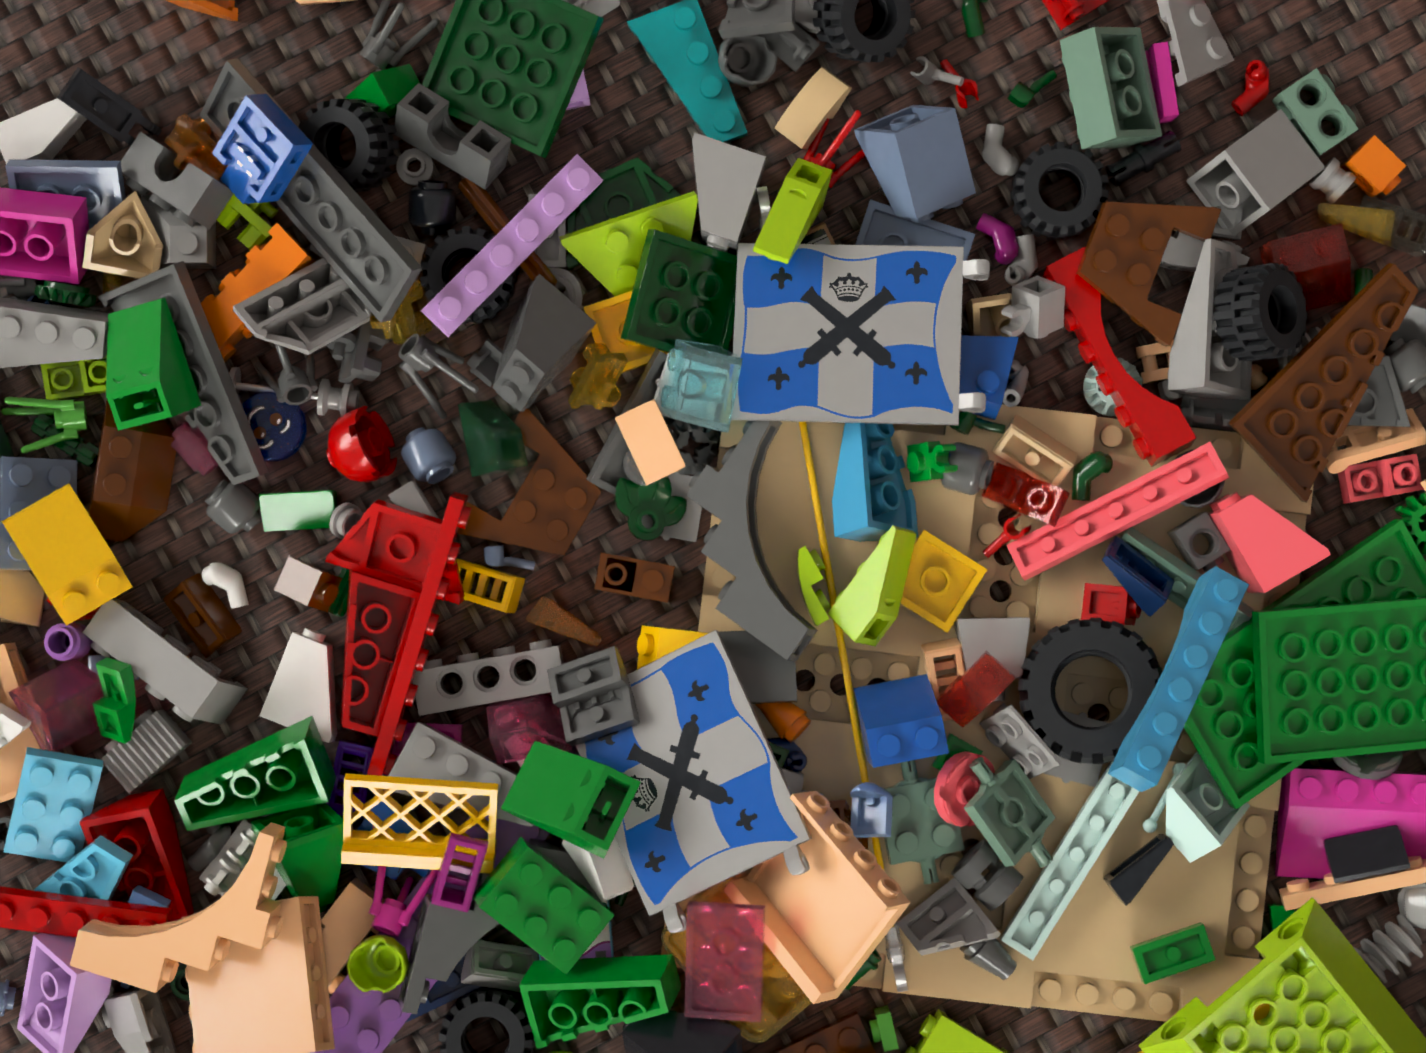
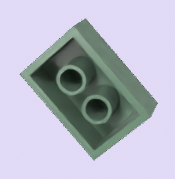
M1092 27L1060 40L1062 62L1066 70L1070 89L1069 97L1073 104L1081 149L1128 148L1162 136L1140 27Z

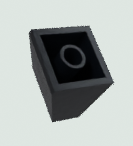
M672 1010L665 1014L624 1024L622 1029L625 1053H743L741 1030L735 1025Z

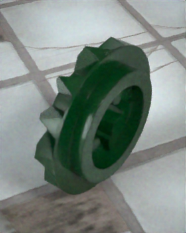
M44 281V286L36 285L35 295L40 299L91 307L96 303L97 295L89 294V288L51 281Z

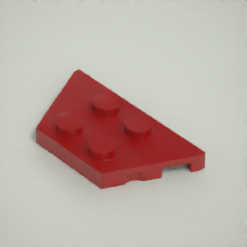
M378 499L373 502L362 515V518L346 533L336 548L326 556L325 562L421 592L442 519ZM456 561L455 565L448 564L444 577L450 579L445 600L459 605L464 601L465 595Z

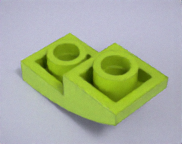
M107 355L101 359L40 364L46 399L65 400L106 392Z
M806 546L797 551L798 579L808 613L814 625L818 626L829 619L826 611L831 609V606L822 590L819 589L814 592L811 586L824 579L820 571L826 569L815 549L809 552Z

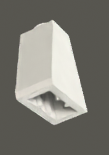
M305 628L303 633L292 632L259 716L289 727L313 715L322 741L330 743L335 741L337 736L333 645L324 642L326 635Z

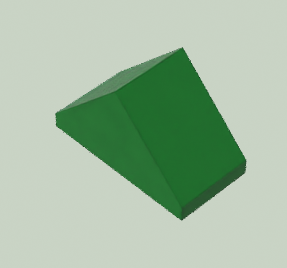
M410 64L371 73L345 99L366 100V103H374L379 106L378 112H386L389 117H392L396 114L397 104L420 82Z

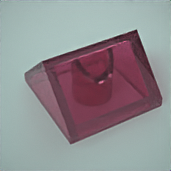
M77 659L69 660L9 692L21 715L32 721L29 728L42 750L57 752L99 729L92 703L104 696L100 679L95 672Z

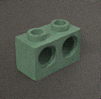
M1316 68L1279 93L1271 101L1277 110L1282 109L1310 148L1319 157L1356 132L1358 127L1355 124L1356 117L1353 111L1346 104L1342 105L1334 94L1335 87L1330 78L1325 74L1321 75ZM1301 90H1308L1313 94L1315 99L1314 105L1310 106L1302 102L1300 98ZM1322 120H1328L1333 123L1335 127L1334 136L1326 135L1322 131Z

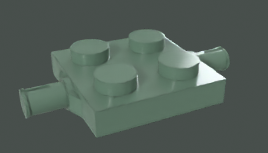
M983 757L973 760L969 767L978 777L981 784L978 792L964 806V809L1005 867L1015 866L1025 853L1030 852L1040 868L1049 865L1050 861H1053V857L1042 844L1045 830L1056 817L1015 759L1006 760L995 773H992Z
M915 760L902 762L901 768L904 780L892 787L884 788L893 797L891 837H884L889 864L895 865L909 861L918 862L921 865L923 883L939 882L935 859L947 853L964 850L961 830L959 826L944 821L937 812L934 804V787L937 777L931 779L918 777Z

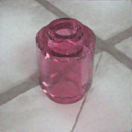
M186 421L172 433L175 439L171 444L172 448L194 472L199 471L203 476H206L219 466L208 451V440L198 427L192 429Z

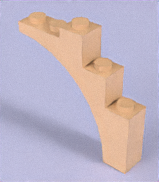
M271 822L261 830L250 859L234 885L219 900L202 911L177 921L151 926L118 925L92 919L78 930L70 966L157 993L166 983H171L174 980L179 962L209 971L219 961H224L228 954L231 940L262 949L271 939L278 937L283 924V917L279 916L282 903L271 898L278 882V877L273 876L276 863L282 861L287 847V841L283 840L286 827Z

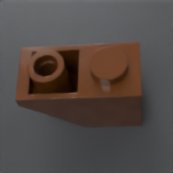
M601 552L594 589L669 603L675 566Z

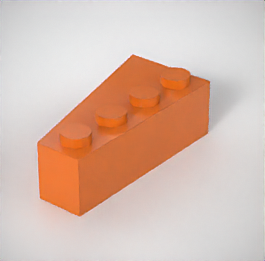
M278 223L268 231L273 237L268 243L261 246L255 245L245 255L247 257L246 266L242 270L236 269L225 276L218 287L221 293L217 297L210 294L201 302L224 362L236 352L234 346L243 337L249 339L254 336L235 314L233 306L316 262L302 245Z

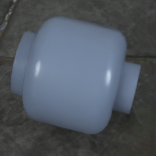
M421 427L413 430L406 436L405 440L407 442L401 450V456L416 480L435 484L446 479L453 472L456 454L440 430H425V428Z

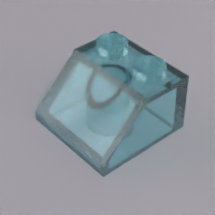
M676 339L675 347L670 350L667 360L668 370L670 371L668 385H665L661 392L663 412L675 420L721 432H729L743 358L718 345Z

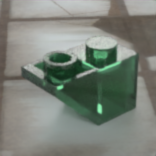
M487 400L458 404L472 477L499 474L528 466L521 429L495 403Z

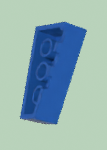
M961 335L960 394L980 392L986 395L985 411L972 414L993 420L996 419L1002 406L1019 337Z

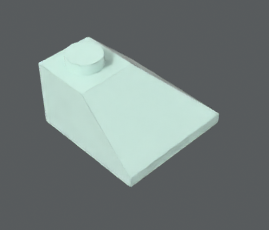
M1198 751L1166 790V835L1190 863L1220 847L1250 807L1247 802L1238 809L1229 806Z

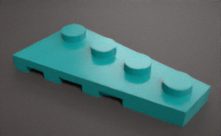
M684 0L627 21V25L633 34L639 39L651 60L664 75L667 83L682 101L704 136L724 143L747 136L748 133L729 82L720 70L719 56L698 0Z

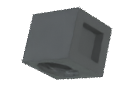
M1206 511L1197 513L1167 532L1186 563L1195 570L1203 568L1204 572H1207L1213 567L1220 565L1224 562L1221 555L1230 550ZM1197 534L1204 535L1209 542L1208 550L1203 555L1196 553L1193 549L1192 542Z

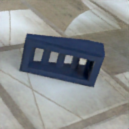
M1115 536L1111 540L1102 561L1137 605L1151 617L1166 603L1175 581L1121 538Z

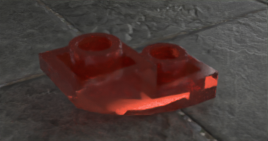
M998 462L993 469L987 489L982 493V497L1053 527L1056 526L1070 495L1063 488L1033 478L1025 472Z
M986 650L963 675H959L936 701L938 706L963 728L1012 683L1015 676Z

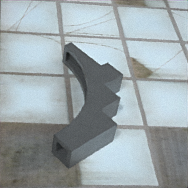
M748 420L742 430L744 436L738 445L732 446L725 453L722 459L723 467L721 470L708 464L704 469H699L689 483L691 489L686 496L722 520L719 525H713L704 538L705 546L701 550L703 554L736 577L734 581H728L720 591L718 599L721 601L715 609L786 660L797 661L818 630L795 611L779 590L765 562L758 536L756 512L759 476L768 448L782 422Z

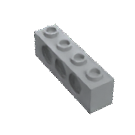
M551 639L529 643L530 650L516 653L515 646L492 649L494 657L479 659L478 652L456 656L457 663L443 666L442 659L426 661L423 672L416 670L413 684L419 685L416 695L418 714L421 716L550 693L551 689L547 670L564 664L561 645L552 646ZM522 659H528L536 666V674L531 680H523L517 674L516 668ZM485 666H492L499 672V681L494 687L484 685L480 679L481 670ZM450 672L457 673L462 678L463 686L458 693H451L444 686V678Z

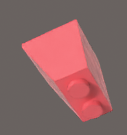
M1237 492L1231 495L1226 494L1209 504L1212 511L1208 512V515L1230 548L1225 555L1239 579L1249 584L1246 590L1247 593H1266L1331 555L1328 548L1252 494L1239 496Z

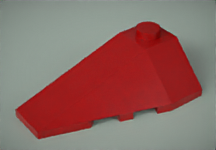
M163 788L128 795L80 820V825L88 845L101 835L133 854L117 887L120 892L125 890L130 897L134 888L140 885L172 900L169 908H172V921L182 919V917L194 914L176 824Z

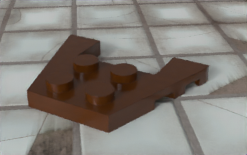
M1104 202L1102 203L1077 274L1112 304L1115 303L1131 316L1130 319L1138 326L1144 327L1155 337L1157 342L1166 347L1171 346L1182 314L1147 300L1172 230L1205 242V239H1210L1213 234L1221 209L1217 207Z
M527 408L524 412H519L507 435L539 453V457L502 520L467 502L466 506L472 508L466 529L459 528L457 534L565 556L602 492L595 484L586 479L587 475Z

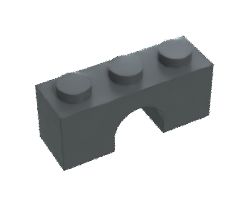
M418 83L397 104L395 118L397 133L394 135L486 190L506 168L511 138L481 120L469 133L461 131L453 124L449 117V101Z
M140 132L121 160L122 173L129 177L125 184L143 196L149 190L152 192L149 200L166 211H169L171 206L177 208L173 215L189 226L193 227L197 221L210 230L232 197V191L191 163H188L184 171L177 177L185 161Z

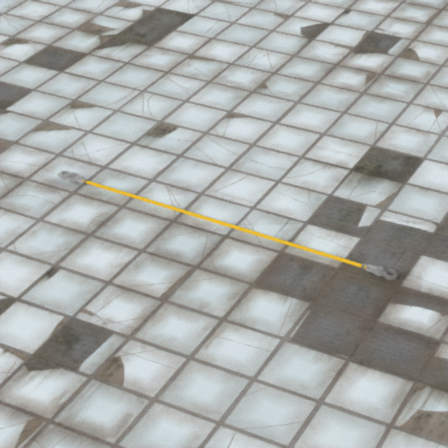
M767 186L757 188L762 216L759 218L760 232L771 210ZM799 422L832 608L837 595L806 422ZM834 621L861 781L865 783L869 782L844 635L843 630ZM871 837L877 863L885 871L879 837ZM895 922L885 935V948L887 958L893 964L897 991L903 992L908 991L903 965L905 953L899 926Z

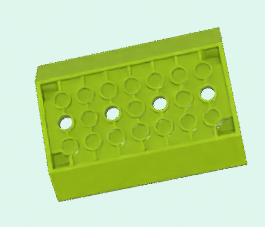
M1313 897L1254 946L1264 959L1213 1003L1206 1007L1197 997H1194L1138 1045L1144 1053H1426L1425 1036ZM1261 1004H1269L1270 1010L1268 1015L1261 1020H1254L1255 1009Z

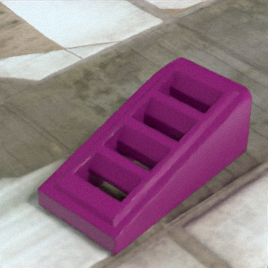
M451 833L432 891L431 904L468 913L487 851V841ZM456 845L477 850L476 856L455 851ZM452 858L473 863L472 867H467L451 862ZM450 870L469 875L468 879L448 875V872ZM447 882L463 886L465 889L462 891L444 885Z

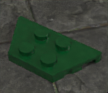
M637 157L598 174L604 181L569 215L568 233L681 196V194ZM567 250L566 264L569 270L582 265Z

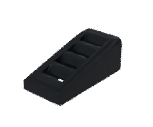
M1159 834L1104 876V881L1125 906L1132 902L1174 843L1166 835Z

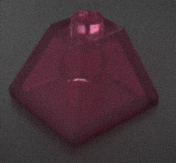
M551 692L490 703L486 708L489 738L498 764L526 759L534 741L564 751L572 750V746L566 743L560 709L553 704Z

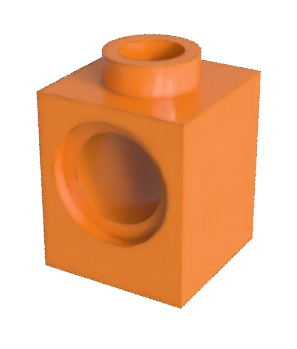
M1374 135L1366 140L1340 167L1346 172H1353L1357 176L1354 183L1372 198L1380 192H1383L1385 195L1390 193L1401 182L1402 179L1398 174L1406 165Z

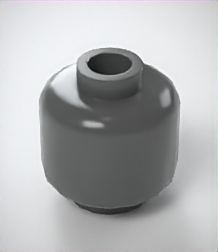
M1400 338L1384 350V353L1390 357L1400 392L1410 390L1414 394L1426 385V346L1422 341L1412 339L1406 343L1403 338Z
M962 442L954 443L956 450L949 452L948 461L950 465H957L958 470L953 473H943L944 479H941L944 488L967 495H975L980 489H987L994 468V461L989 460L987 450Z
M223 479L204 501L208 504L206 509L207 516L229 534L237 533L241 529L249 532L261 518V514L257 512L260 507L259 496L243 482L233 485L231 481L227 482Z

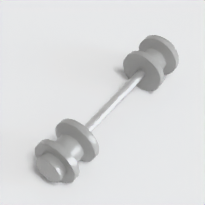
M232 367L229 371L238 396L240 390L276 395L270 386L241 383L239 367ZM322 379L318 393L312 392L310 399L317 400L318 415L325 416L328 409L339 410L340 415L343 416L358 408L359 391L354 390L352 382L349 384L345 383L342 388L331 387L329 379Z

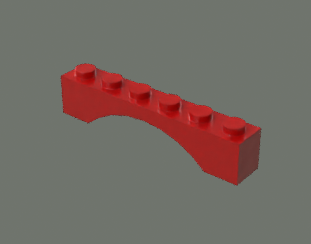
M1085 246L1046 266L1043 278L1065 286L1064 326L1068 332L1074 331L1080 341L1078 349L1082 358L1087 364L1092 362L1098 373L1096 381L1105 396L1110 394L1117 406L1114 408V412L1118 421L1124 428L1129 427L1135 437L1133 446L1138 456L1142 460L1147 459L1151 467L1191 447L1196 440V436L1178 405L1163 400L1143 388L1126 372L1114 355L1105 335L1101 317V293L1077 274L1086 249Z

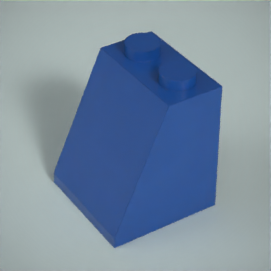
M927 674L853 688L867 762L873 768L949 753L942 715Z

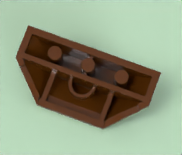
M107 399L89 516L104 539L123 542L167 511L178 437L164 419L118 431Z

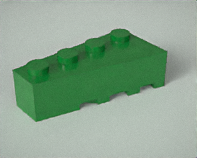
M312 715L185 775L174 801L186 830L191 831L329 802L336 775Z
M669 954L579 958L567 974H564L547 960H534L521 980L519 988L535 1045L539 1049L547 1047L550 1042L562 1039L565 1042L575 1039L580 1033L595 1030L597 1033L608 1030L611 1025L619 1022L629 1024L668 1013L681 989V983L674 955Z

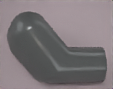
M224 823L206 827L207 833L211 836L188 858V863L192 869L202 871L217 857L231 836L230 825Z

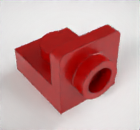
M1085 583L1081 620H1089L1092 617L1102 618L1103 621L1108 622L1115 621L1123 625H1135L1136 618L1138 619L1141 616L1142 609L1124 587Z

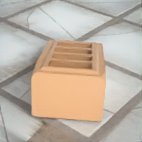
M958 638L921 644L925 671L943 721L973 716L962 647ZM953 655V658H947L937 661L933 660V658ZM951 668L956 670V673L936 676L935 672ZM958 683L959 688L940 692L938 690L939 686ZM961 697L962 703L941 707L940 701Z

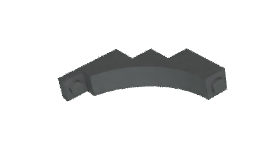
M534 838L529 839L531 845L597 896L562 844ZM490 873L479 874L475 891L480 887V885L485 881V879L489 876ZM426 893L424 896L408 959L410 966L407 976L402 983L398 999L402 1012L417 1015L420 1003L425 1004L429 994L430 982L426 978L446 982L467 951L487 932L500 924L480 909L474 898H472L467 913L431 904L432 894Z

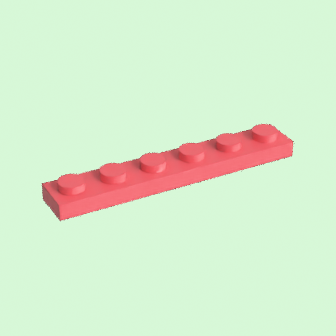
M1208 442L1006 546L1021 577L1026 581L1228 479L1229 476L1211 442Z

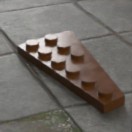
M1388 263L1228 422L1303 502L1307 503L1312 493L1310 489L1318 473L1323 472L1329 461L1326 459L1336 439L1341 438L1368 387L1366 383L1375 366H1379L1385 355L1383 350L1392 333L1399 329L1419 291L1394 263Z

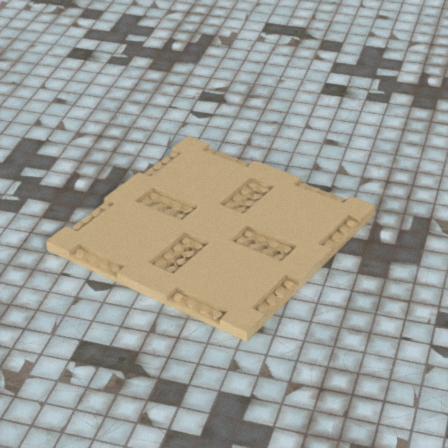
M728 373L717 462V468L720 470L723 467L722 459L725 453L732 446L738 445L744 436L742 432L743 427L748 421L730 420L732 373ZM1002 404L995 420L976 415L977 418L1005 425V430L1015 415H1018L1078 455L1074 466L1053 493L992 453L993 448L1002 436L1001 433L973 426L967 436L952 429L950 425L893 424L895 432L891 437L896 456L902 455L905 468H901L900 471L906 490L912 489L915 498L918 537L922 530H926L987 569L957 619L1029 617L1030 628L1025 658L1028 657L1032 646L1037 640H1041L1048 634L1047 631L1056 626L1065 625L1070 620L1078 618L1081 620L1085 583L1123 587L1102 561L1111 540L1115 536L1120 537L1123 532L1024 581L1014 560L1010 564L1003 566L995 561L994 554L987 558L982 552L1004 531L998 522V514L1001 509L1009 507L1014 509L1017 514H1022L1018 518L1015 528L1021 532L1031 524L1029 532L1031 533L1175 460L1178 455L1195 450L1211 442L1229 476L1225 480L1223 490L1217 499L1226 494L1231 495L1236 492L1239 496L1252 494L1304 532L1306 517L1311 514L1314 483L1310 489L1312 493L1307 503L1301 501L1236 432L1191 427L1196 436L1192 446L1151 467L1147 459L1142 460L1138 456L1133 446L1135 437L1129 427L1124 428L1118 419L1021 406L1008 407ZM781 421L782 424L768 448L759 476L756 512L758 536L765 562L779 590L795 611L818 630L799 659L795 661L796 673L806 669L812 672L815 678L813 687L807 691L797 689V702H791L807 712L805 716L811 720L806 730L794 741L807 757L806 767L799 771L804 774L802 790L817 791L822 793L827 800H846L851 810L852 797L850 792L854 787L862 784L847 695H836L830 688L831 679L837 674H843L834 621L828 615L829 619L818 626L814 625L804 603L798 579V549L806 546L809 552L815 549L823 561L799 422ZM806 422L836 595L838 596L841 591L847 588L857 574L858 567L869 558L878 546L879 541L859 542L834 536L832 497L845 423ZM940 441V444L962 442L984 448L988 452L989 460L994 461L993 473L987 489H980L975 495H967L944 488L941 479L910 483V473L906 464L908 456L907 445ZM1095 451L1109 454L1113 460V467L1110 472L1101 473L1091 481L1090 501L1072 500L1073 469L1075 465L1088 454ZM1179 503L1133 526V528L1186 563L1167 532L1197 513L1205 511L1208 513L1212 509L1209 504L1196 508L1187 507ZM712 514L710 528L715 524L719 525L722 520ZM1197 534L1192 542L1193 549L1196 553L1203 555L1209 547L1208 539L1202 534ZM1011 539L1008 543L1005 544H1009L1015 540ZM1221 555L1224 562L1217 567L1239 579L1226 555ZM709 557L706 558L698 632L710 633L714 630H718V632L745 631L715 609L721 601L718 599L720 591L728 581H734L736 577ZM1203 568L1196 570L1202 575L1206 573ZM822 570L820 572L824 579L813 584L811 587L814 592L821 589L830 604L825 570ZM1300 573L1266 593H1247L1246 591L1242 602L1254 609V611H1260L1299 585ZM998 580L1007 583L1010 589L1008 598L1003 602H997L990 596V587ZM1169 599L1151 617L1142 610L1141 616L1138 619L1136 618L1134 626L1124 625L1126 629L1131 632L1135 631L1140 635L1146 645L1152 648L1157 656L1156 659L1160 667H1162V671L1175 644L1184 609ZM900 604L896 620L876 646L856 643L843 631L853 688L866 686L874 678H881L887 682L926 674L921 644L957 638L955 623L949 632L946 633ZM953 655L933 658V660L937 661L947 658H953ZM1085 656L1070 662L1062 670L1056 682L1055 695L1060 710L1077 715L1084 712L1087 714V717L1088 710L1092 705L1103 704L1107 709V718L1104 722L1110 723L1121 714L1126 705L1128 686L1123 673L1114 663L1098 656ZM951 668L935 672L936 676L956 673V670ZM1020 678L1005 679V701H982V679H967L973 716L943 721L946 737L951 733L982 750L981 755L985 756L993 764L995 771L1004 761L1010 759L1000 747L993 745L988 740L985 730L979 723L993 715V711L1003 703L1007 707L1012 705L1024 718L1019 704L1018 683ZM958 683L939 686L938 690L940 692L959 688ZM961 697L940 701L941 707L962 703ZM751 704L766 738L779 737L762 711L755 704ZM860 726L869 782L877 784L882 788H887L904 780L901 763L873 768L867 762ZM1183 728L1158 784L1143 792L1139 791L1033 961L999 939L1043 868L1039 867L1030 852L1025 853L1019 862L1013 866L1023 875V879L1015 891L995 910L989 911L974 896L975 892L970 895L1001 935L996 939L1012 959L1017 962L1014 972L1005 980L964 958L965 954L960 950V947L921 956L897 925L898 921L954 878L951 873L963 857L961 851L947 853L935 859L939 882L924 884L920 863L909 861L895 865L889 864L884 837H879L885 872L900 885L902 893L911 902L894 924L901 948L908 991H897L887 934L875 948L882 958L878 963V969L869 970L852 986L882 989L883 992L1030 1009L1031 1006L1163 1022L1169 1020L1194 997H1197L1208 1007L1262 961L1259 958V952L1254 946L1261 941L1275 810H1279L1282 778L1247 802L1250 807L1220 847L1190 863L1173 845L1132 902L1125 906L1104 881V876L1157 835H1166V805L1156 821L1157 829L1155 832L1147 833L1144 831L1143 822L1151 817L1173 777L1172 768L1174 764L1181 762L1187 765L1197 752L1193 742ZM936 756L915 760L918 777L927 779L937 777L940 770L931 766ZM1110 762L1102 764L1099 779ZM1042 773L1029 780L1056 817L1045 830L1042 844L1052 856L1094 787L1074 781L1064 783L1062 778ZM976 825L960 827L963 842L969 838H974L978 841L985 839ZM868 838V850L874 854L872 838ZM752 868L678 903L689 921L688 929L682 932L671 933L666 923H664L661 955L673 954L677 968L728 974L740 972L793 979L723 891L730 880L747 877ZM986 868L981 874L985 876L989 870ZM1199 922L1203 923L1216 959L1215 961L1147 984L1141 981L1130 946Z

